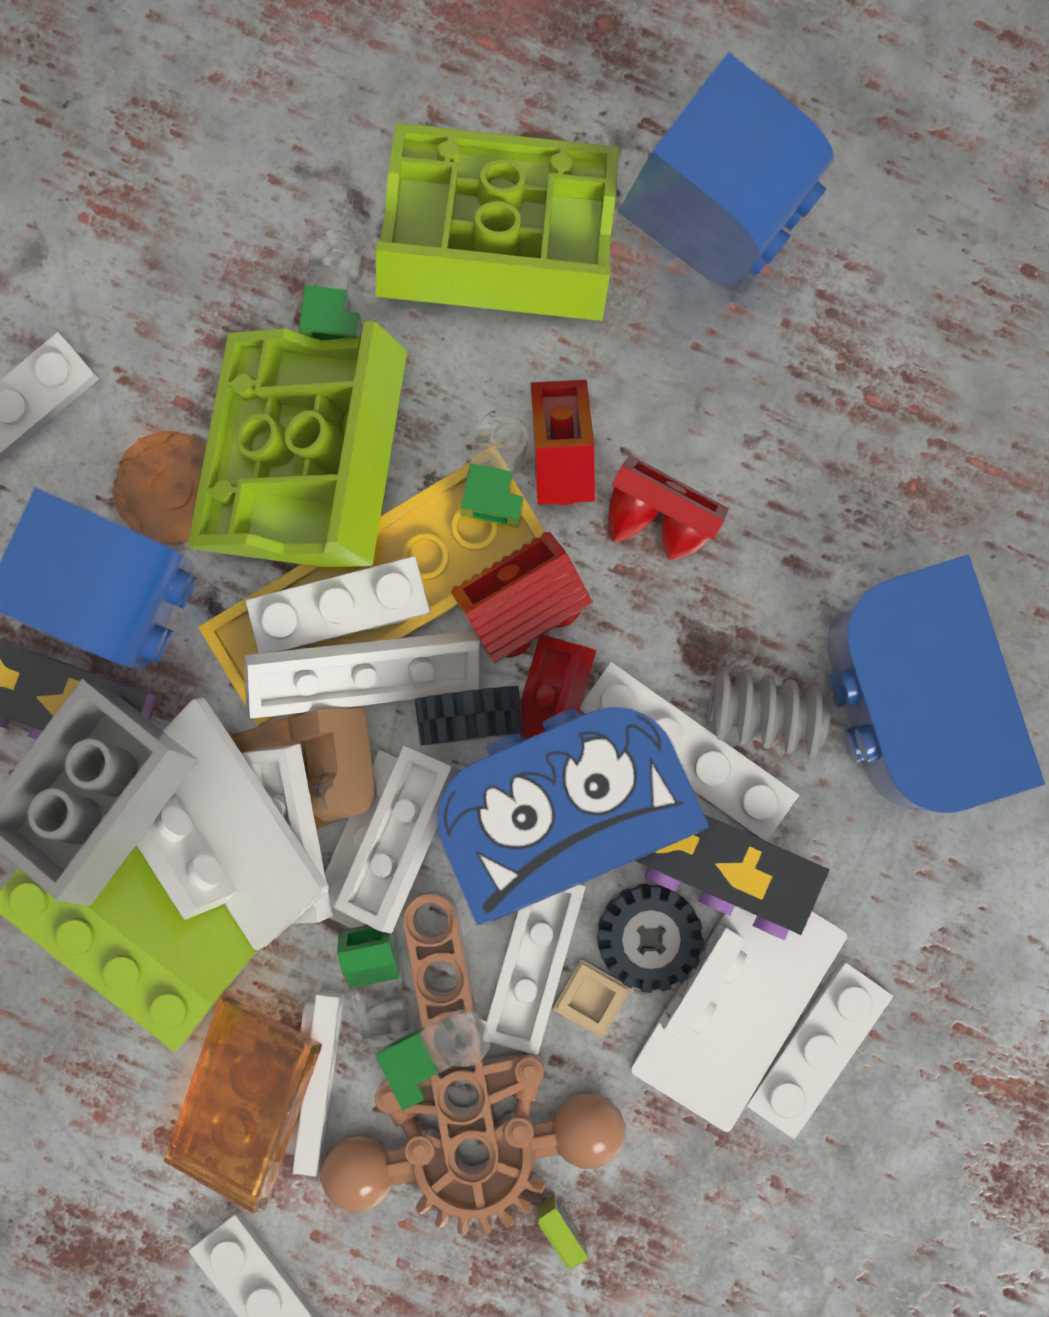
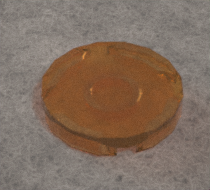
M160 431L142 437L124 452L119 462L120 467L116 472V479L113 482L112 493L119 515L133 531L161 544L179 546L188 543L207 445L205 442L194 436L176 431Z

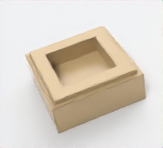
M580 957L552 1006V1010L603 1039L631 988L623 985L618 978H614L613 975Z

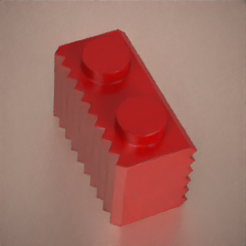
M543 532L540 538H533L530 544H523L520 550H513L511 556H503L501 562H493L491 568H483L481 574H474L471 580H464L461 586H454L451 590L457 604L494 664L504 657L512 658L521 655L530 647L532 640L554 627L561 628L572 624L579 617L583 609L593 604L569 555L551 532Z

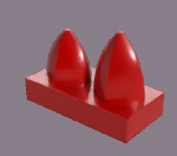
M629 454L611 484L614 486V490L609 502L608 525L611 539L617 543L638 534L653 521L659 512L664 513L661 532L662 544L667 559L675 560L693 554L703 547L709 539L714 540L725 521L729 508Z

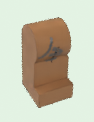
M365 707L316 709L289 718L291 742H305L308 771L311 777L308 788L313 814L322 821L331 822L365 813L371 807L375 795Z

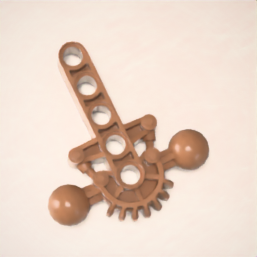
M428 892L418 896L408 905L404 914V930L421 1027L424 1028L422 1032L439 1066L438 1074L421 1082L426 1091L425 1099L402 1111L387 1079L380 1084L375 1093L377 1108L384 1113H388L395 1126L400 1125L408 1138L406 1147L386 1150L379 1142L366 1136H350L337 1141L326 1152L321 1163L320 1182L325 1195L335 1206L349 1212H364L377 1207L389 1195L393 1185L417 1181L424 1194L415 1207V1211L419 1215L427 1213L435 1205L439 1211L437 1212L434 1225L442 1229L447 1223L449 1214L459 1217L457 1224V1233L459 1235L467 1234L470 1219L479 1218V1229L483 1235L491 1233V1215L496 1213L505 1227L514 1224L513 1212L509 1206L511 1203L525 1213L532 1209L533 1202L524 1189L536 1193L544 1192L546 1187L545 1180L532 1172L534 1159L560 1155L567 1163L578 1168H599L609 1164L620 1153L625 1141L626 1124L621 1111L610 1099L592 1093H581L567 1099L557 1109L554 1119L534 1123L530 1115L531 1102L537 1099L539 1083L544 1077L543 1059L539 1054L536 1056L526 1052L484 1058L457 907L448 896L440 892ZM435 903L445 910L448 923L442 933L429 935L418 927L416 913L421 905ZM437 961H445L451 964L458 974L457 986L448 992H438L432 989L426 979V971L430 964ZM447 1020L458 1021L467 1029L468 1042L462 1048L449 1050L439 1043L436 1036V1028ZM458 1079L468 1080L477 1087L479 1098L472 1106L467 1108L455 1106L448 1099L446 1094L447 1086ZM513 1095V1097L517 1098L515 1111L510 1114L508 1113L496 1123L493 1103ZM416 1113L437 1115L440 1132L431 1128H418L413 1117ZM467 1139H477L487 1146L490 1155L484 1163L470 1166L459 1158L457 1146Z

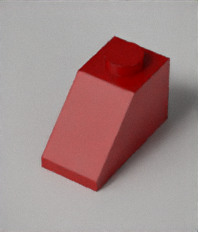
M587 379L530 382L537 504L572 505L578 502H595V447Z

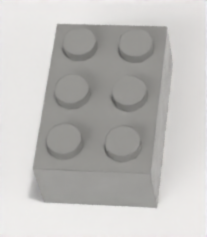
M81 679L0 788V852L55 900L91 906L199 760L115 692Z

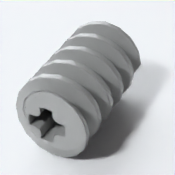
M718 666L709 698L706 725H708L709 721L715 722L718 740H724L732 726L738 727L740 744L743 745L748 743L755 730L760 731L763 749L768 750L777 735H781L784 738L785 752L788 754L793 753L800 739L806 740L808 758L815 759L826 739L833 707V691L831 689L824 701H822L819 686L809 684L801 697H799L796 681L786 680L777 693L773 676L764 675L754 689L752 676L749 671H741L731 685L728 668Z

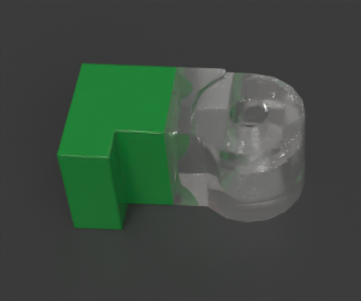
M339 229L328 230L320 234L312 244L299 324L301 334L318 340L360 337L363 327L360 314L350 312L353 288L362 278L364 265L360 247L356 239L348 232Z
M498 408L488 412L481 419L477 429L461 504L462 517L519 528L524 496L510 494L515 465L524 458L528 449V426L525 419L518 412L509 408Z
M369 925L339 931L337 956L342 974L345 975L362 1039L409 1031L410 1021L403 989L404 979L393 932H381ZM375 940V941H372V942H367V943L361 944V943L364 942V941Z
M460 1009L378 1049L375 1056L402 1111L425 1099L426 1091L421 1082L453 1065L468 1067L481 1061L489 1050L490 1030L488 1023L482 1015L473 1010Z

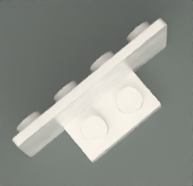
M204 697L191 700L163 732L199 761L136 845L184 920L225 904L253 949L259 950L272 942L327 893L329 887Z
M737 906L734 907L731 916L723 914L704 945V949L701 950L698 956L700 962L697 968H692L687 974L689 978L679 986L631 1066L633 1075L721 1130L729 1132L847 939L845 931L814 912H811L802 935L789 930L785 940L752 926L757 915Z

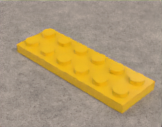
M494 448L472 460L473 464L507 470ZM469 462L380 517L373 566L318 567L301 564L198 628L246 706L244 655L259 654L245 600L415 556L425 589L430 615L299 649L406 638L459 606L451 593L454 586H461L464 580H471L474 574H481L483 568H491L493 562H501L503 556H511L513 550H520L523 544H530L533 538L541 537L545 530L526 499H523L519 528L462 517L461 504L471 463ZM512 478L510 494L523 496ZM276 716L253 719L257 726H262Z

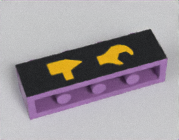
M0 639V727L8 728L10 719L31 727L28 737L37 740L81 679L115 692L150 721L159 695Z
M706 814L704 816L709 825L707 830L635 860L648 867L645 878L673 891H677L680 882L688 884L702 891L698 902L731 916L735 906L757 915L752 926L782 940L786 939L789 930L802 935L830 869Z

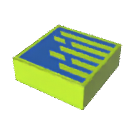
M553 1194L538 1204L537 1223L566 1268L570 1267L572 1270L587 1260V1243L556 1195Z

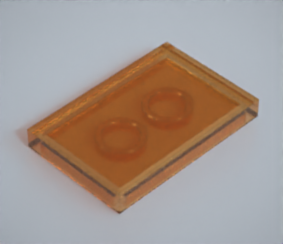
M232 997L219 998L163 1162L252 1214L265 1211L323 1044Z

